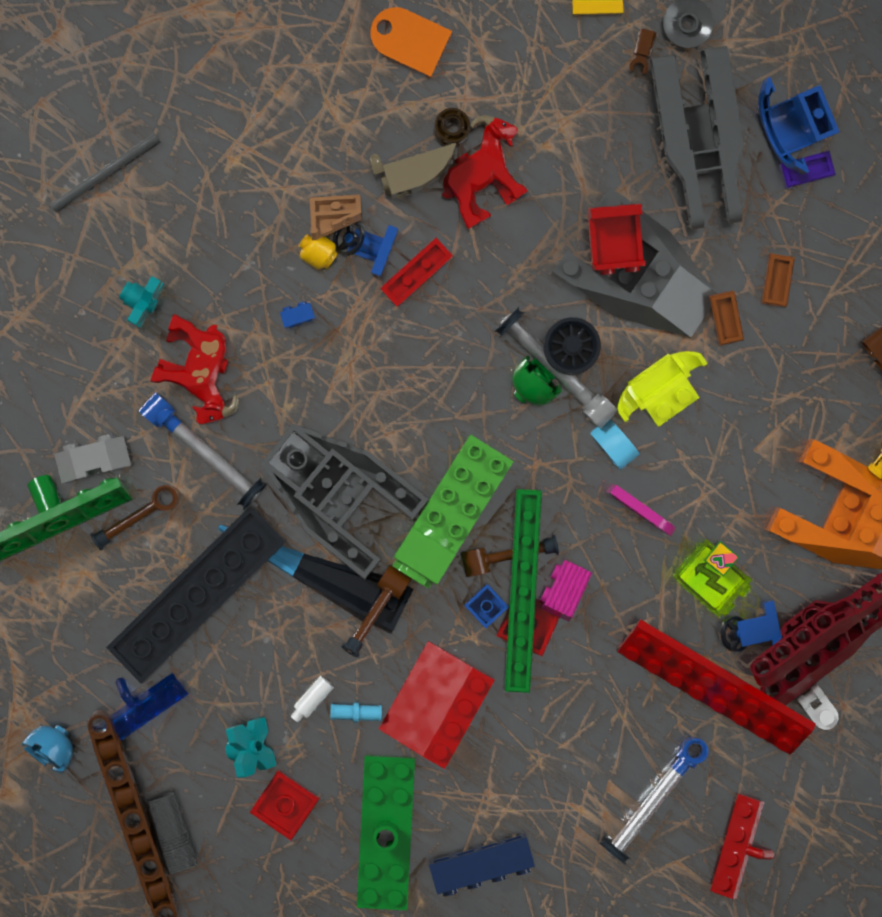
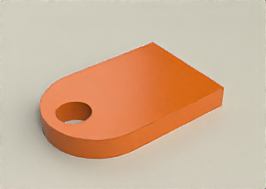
M399 7L388 8L380 12L375 17L370 31L372 44L381 55L429 78L432 77L452 34L451 30ZM386 21L391 24L392 29L390 33L383 35L378 32L377 26L380 22Z

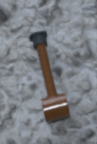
M172 485L159 486L154 490L151 502L104 531L102 529L95 534L92 532L90 536L93 542L102 551L103 546L111 542V538L157 509L159 511H167L176 508L181 499L178 489ZM165 490L169 491L173 497L169 505L163 504L160 500V495Z
M555 535L539 543L538 554L545 552L546 555L551 553L559 555ZM485 547L460 552L465 577L489 573V564L512 560L513 549L487 554Z
M389 565L377 584L382 593L355 635L350 637L346 644H342L341 647L344 651L357 658L360 656L359 651L363 646L362 641L391 597L399 600L411 581V577Z

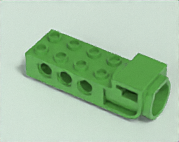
M470 434L393 558L396 560L392 566L429 590L433 583L437 585L514 461Z

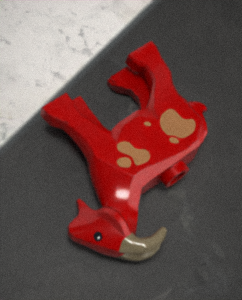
M173 314L166 342L171 343L183 340L192 348L188 353L185 366L159 359L158 366H155L150 382L158 384L171 382L180 385L204 402L203 407L192 406V409L197 413L196 422L203 425L217 422L233 415L239 406L238 397L234 395L232 403L227 407L216 388L219 373H225L229 361L225 359L227 353L225 336L217 330L218 325L216 324L208 327L205 332L197 329L191 322Z

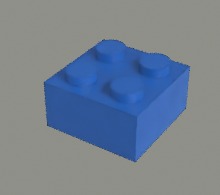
M304 301L298 303V307L292 308L289 306L283 308V312H280L285 329L316 320L311 303Z
M488 584L482 587L464 604L485 628L491 625L509 608Z

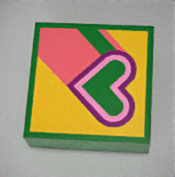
M718 541L703 561L724 577L738 560L739 556L721 541Z

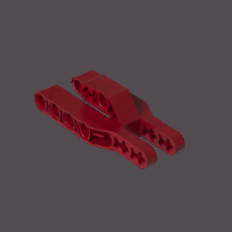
M882 572L850 596L834 603L815 600L788 620L781 628L783 638L751 663V672L757 685L761 686L760 691L767 695L779 692L772 698L786 706L853 656L870 635L882 627V592L878 594L876 589H882ZM865 596H867L868 598L871 597V598H872V601H871V602H868V601H866V600L863 601V597H865ZM855 604H858L859 606L861 605L862 607L857 609V606ZM872 613L873 615H877L878 618L874 620L873 618H869V615ZM862 621L868 624L863 627ZM833 647H838L836 651H829ZM784 655H789L786 659H780ZM819 662L816 666L810 667L812 663ZM769 670L766 674L760 675L762 671ZM799 677L796 681L789 682L790 679Z

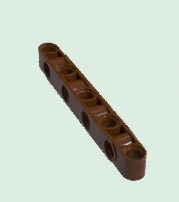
M97 710L89 718L88 731L146 900L151 907L154 917H162L159 912L165 908L173 912L171 917H177L178 908L173 889L120 737L116 732L110 714L103 710ZM97 718L104 719L107 726L104 729H97L94 727L93 721ZM114 766L122 768L124 773L119 777L111 775L109 770ZM130 814H136L139 816L140 821L136 824H131L127 821L126 817ZM151 861L157 867L153 871H147L144 869L143 864Z

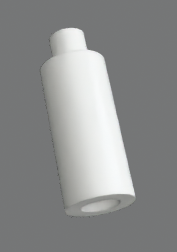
M320 675L294 705L296 710L291 717L296 722H299L303 716L308 718L333 690L334 686Z

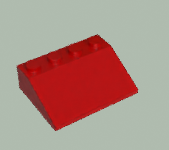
M428 641L381 723L379 730L445 769L495 679Z

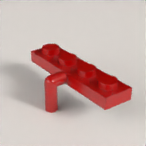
M738 794L711 892L731 899H737L748 857L751 856L761 860H772L774 858L772 850L759 849L752 846L764 801Z

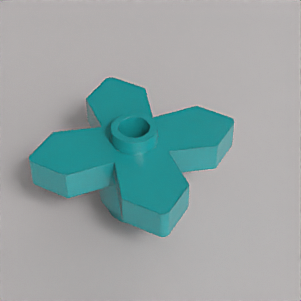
M151 276L146 287L137 282L133 284L128 281L119 299L124 301V305L133 309L127 319L128 322L139 328L143 326L149 313L152 314L158 305L159 300L157 298L165 286L162 281Z
M265 717L248 721L247 727L242 724L226 729L228 738L226 755L230 760L235 761L234 767L237 778H244L255 774L256 767L259 770H266L276 766L273 750L263 744L268 734Z

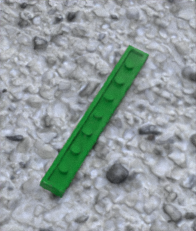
M516 489L505 692L530 693L542 490Z

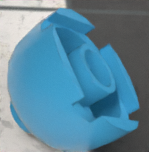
M59 725L55 728L40 726L32 730L21 744L26 746L24 750L44 766L46 764L54 765L52 770L60 774L66 770L73 758V745L67 738L69 733Z

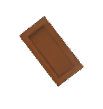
M769 254L761 304L787 307L795 257Z
M731 290L709 295L718 344L725 345L744 340L735 291Z

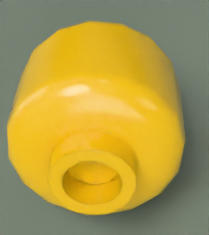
M306 234L298 246L301 248L300 258L316 270L327 269L337 256L335 243L326 236L312 240V236Z

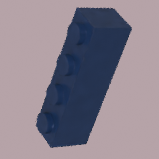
M526 834L429 861V868L437 895L443 893V896L458 893L457 889L466 886L468 889L478 888L482 886L483 881L490 879L492 882L505 880L507 878L506 875L516 872V875L527 874L531 872L530 868L535 867Z

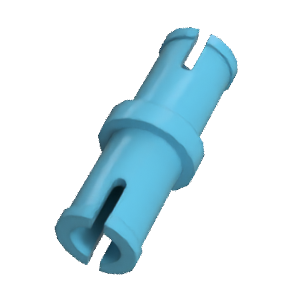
M354 702L353 705L331 704L330 720H353V723H358L359 720L381 722L382 705H359V703Z

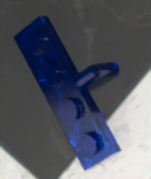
M174 673L136 698L130 693L125 679L119 678L116 680L115 684L120 697L126 703L125 706L110 715L120 740H123L189 694ZM103 720L94 727L104 729L107 723Z

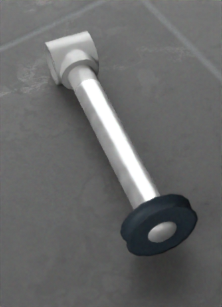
M519 307L511 314H508L494 332H498L501 337L508 331L584 405L582 408L583 413L598 428L602 429L618 412V409L601 393L594 395L575 375L559 373L549 365L544 355L543 344L518 320L524 313L519 310Z

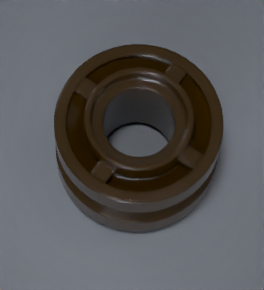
M447 108L441 111L435 120L433 128L436 140L443 146L456 143L457 147L463 144L470 131V120L466 113L457 108ZM454 123L457 125L458 131L449 132L445 125Z

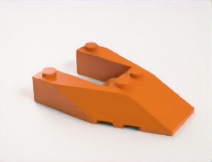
M809 439L799 463L842 483L843 486L823 528L782 508H776L766 531L832 563L882 570V479L874 475L867 466L815 439Z

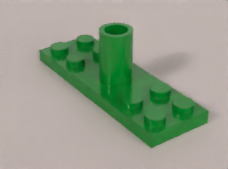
M50 475L34 478L27 484V487L39 514L22 522H13L7 526V529L0 532V561L133 500L129 490L118 478H108L103 480L100 486L93 489H84L78 492L76 497L62 503Z
M364 756L357 908L407 910L415 757ZM389 830L393 833L394 837L384 841L379 838V832Z

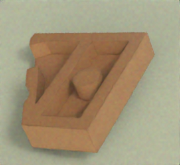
M360 194L310 198L312 240H317L362 220Z

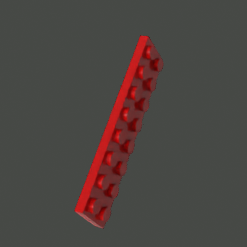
M641 619L617 651L628 660L635 662L650 673L657 675L670 685L689 694L692 698L699 700L714 711L726 716L736 724L746 728L759 738L768 741L789 755L802 744L815 728L816 723Z

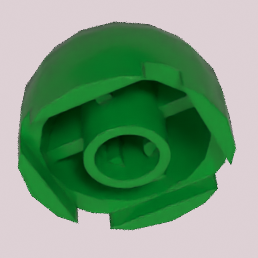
M526 356L515 368L512 375L513 386L516 390L514 395L523 404L528 402L535 406L546 405L562 392V387L560 383L555 386L552 382L555 377L538 360L534 359L531 362L529 361L530 356Z

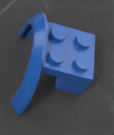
M768 77L761 84L758 98L759 113L764 131L779 160L795 173L804 175L809 172L804 158L796 160L790 154L836 135L840 132L821 85L770 107V96L776 90L771 78Z

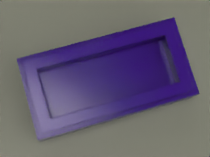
M830 151L803 157L809 169V172L804 175L795 173L783 163L780 164L786 189L836 175Z

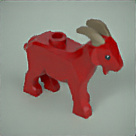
M487 115L476 117L470 125L472 130L478 125H485L481 149L471 156L465 153L454 160L456 165L449 169L443 179L444 193L441 195L446 199L453 197L457 199L460 214L467 229L491 217L490 212L479 208L476 204L475 193L493 184L508 206L528 192L527 188L517 183L508 171L500 141L505 140L509 146L513 147L512 139L518 134V128L502 119Z

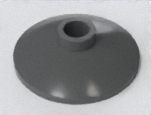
M676 0L668 7L663 18V28L667 38L673 44L682 48H695L702 45L708 40L714 27L712 12L701 0ZM685 20H689L692 23L690 29H686L683 26Z

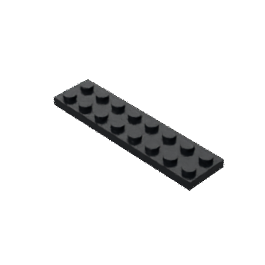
M250 505L106 648L140 684H143L287 541Z

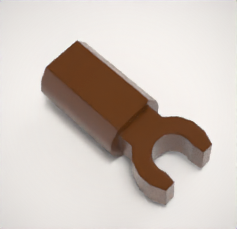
M640 29L633 53L636 58L631 61L629 72L633 71L634 65L640 64L643 66L642 75H646L649 68L646 60L651 57L656 32Z

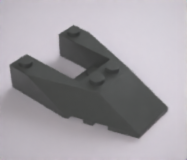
M609 188L597 207L633 203L612 188ZM644 211L640 214L643 258L646 260V266H640V271L625 272L624 268H617L614 270L615 273L608 279L604 275H599L597 270H592L591 266L566 251L552 272L553 276L615 317L690 338L711 309L709 295L717 294L672 233Z
M292 424L261 462L304 531L364 581L381 559L341 528L371 490H374L411 521L415 519L429 500L369 451L324 436L296 424Z

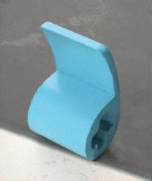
M611 419L602 429L597 427L590 433L619 470L623 469L640 455L631 441Z

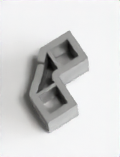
M113 434L97 437L99 442L79 447L78 443L63 446L64 451L54 454L61 483L131 466L124 436L113 438Z

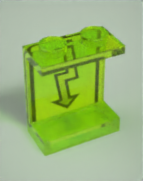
M704 538L671 577L715 616H726L734 608L735 605L732 602L738 595L743 597L752 586L749 583L753 579L745 575L735 565L723 577L703 561L714 548V545Z

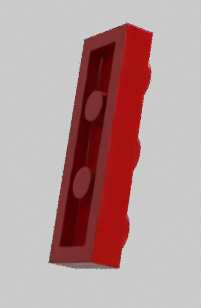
M436 237L380 289L398 307L444 266L453 255Z

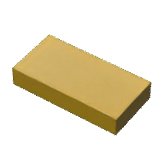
M572 0V16L623 14V0Z

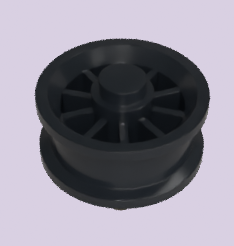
M577 317L564 318L556 322L546 334L543 345L544 355L549 365L559 373L565 375L584 373L594 365L600 355V336L594 326L588 321Z

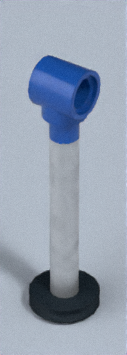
M157 392L140 408L139 412L153 425L159 428L164 426L243 496L237 504L242 505L243 510L258 498L267 483L261 482L262 478L254 485L181 422L174 415V407Z
M697 737L686 738L681 743L680 750L676 754L679 758L615 839L609 842L604 838L603 842L599 843L610 856L619 859L626 865V860L630 858L623 853L689 768L694 769L697 764L702 763L707 758L708 746L703 740ZM694 743L700 746L699 754L695 757H690L688 753L689 747Z

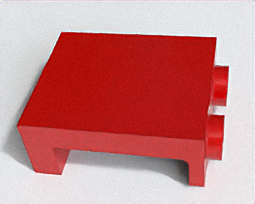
M642 204L587 208L592 270H599V275L614 274V269L624 268L625 272L640 271V266H646V260L643 258L640 221Z

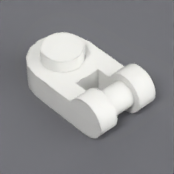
M814 684L810 687L811 690L804 696L801 694L796 700L810 719L816 723L817 727L829 730L837 724L839 719L838 712L821 688ZM818 699L821 704L813 709L810 703Z

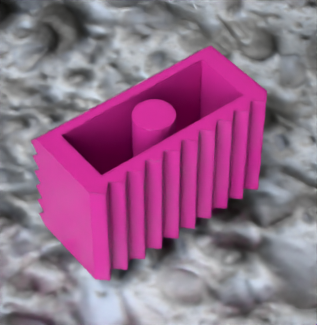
M564 560L561 566L556 564L550 577L554 579L551 588H545L540 600L544 602L541 609L569 622L576 611L592 572L568 560Z

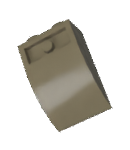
M456 143L383 166L379 155L373 154L370 157V163L374 176L385 175V177L381 178L385 195L390 194L392 200L420 192L434 184L444 174L452 161Z

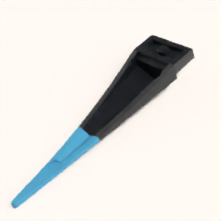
M219 525L218 527L219 531L224 532L228 528L223 525ZM283 546L268 560L271 564L361 621H364L382 593V590L377 587L383 576L371 572L364 581L346 565ZM407 586L399 600L391 597L373 625L392 634L414 589Z

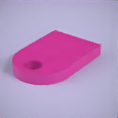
M611 484L606 493L671 537L676 530V527L619 486Z

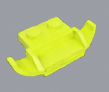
M689 351L671 355L667 354L627 382L628 385L622 392L618 402V412L624 422L628 421L630 414L639 408L641 411L646 409L654 423L659 427L699 399L687 378L691 376L689 373L691 370L708 364L702 354Z

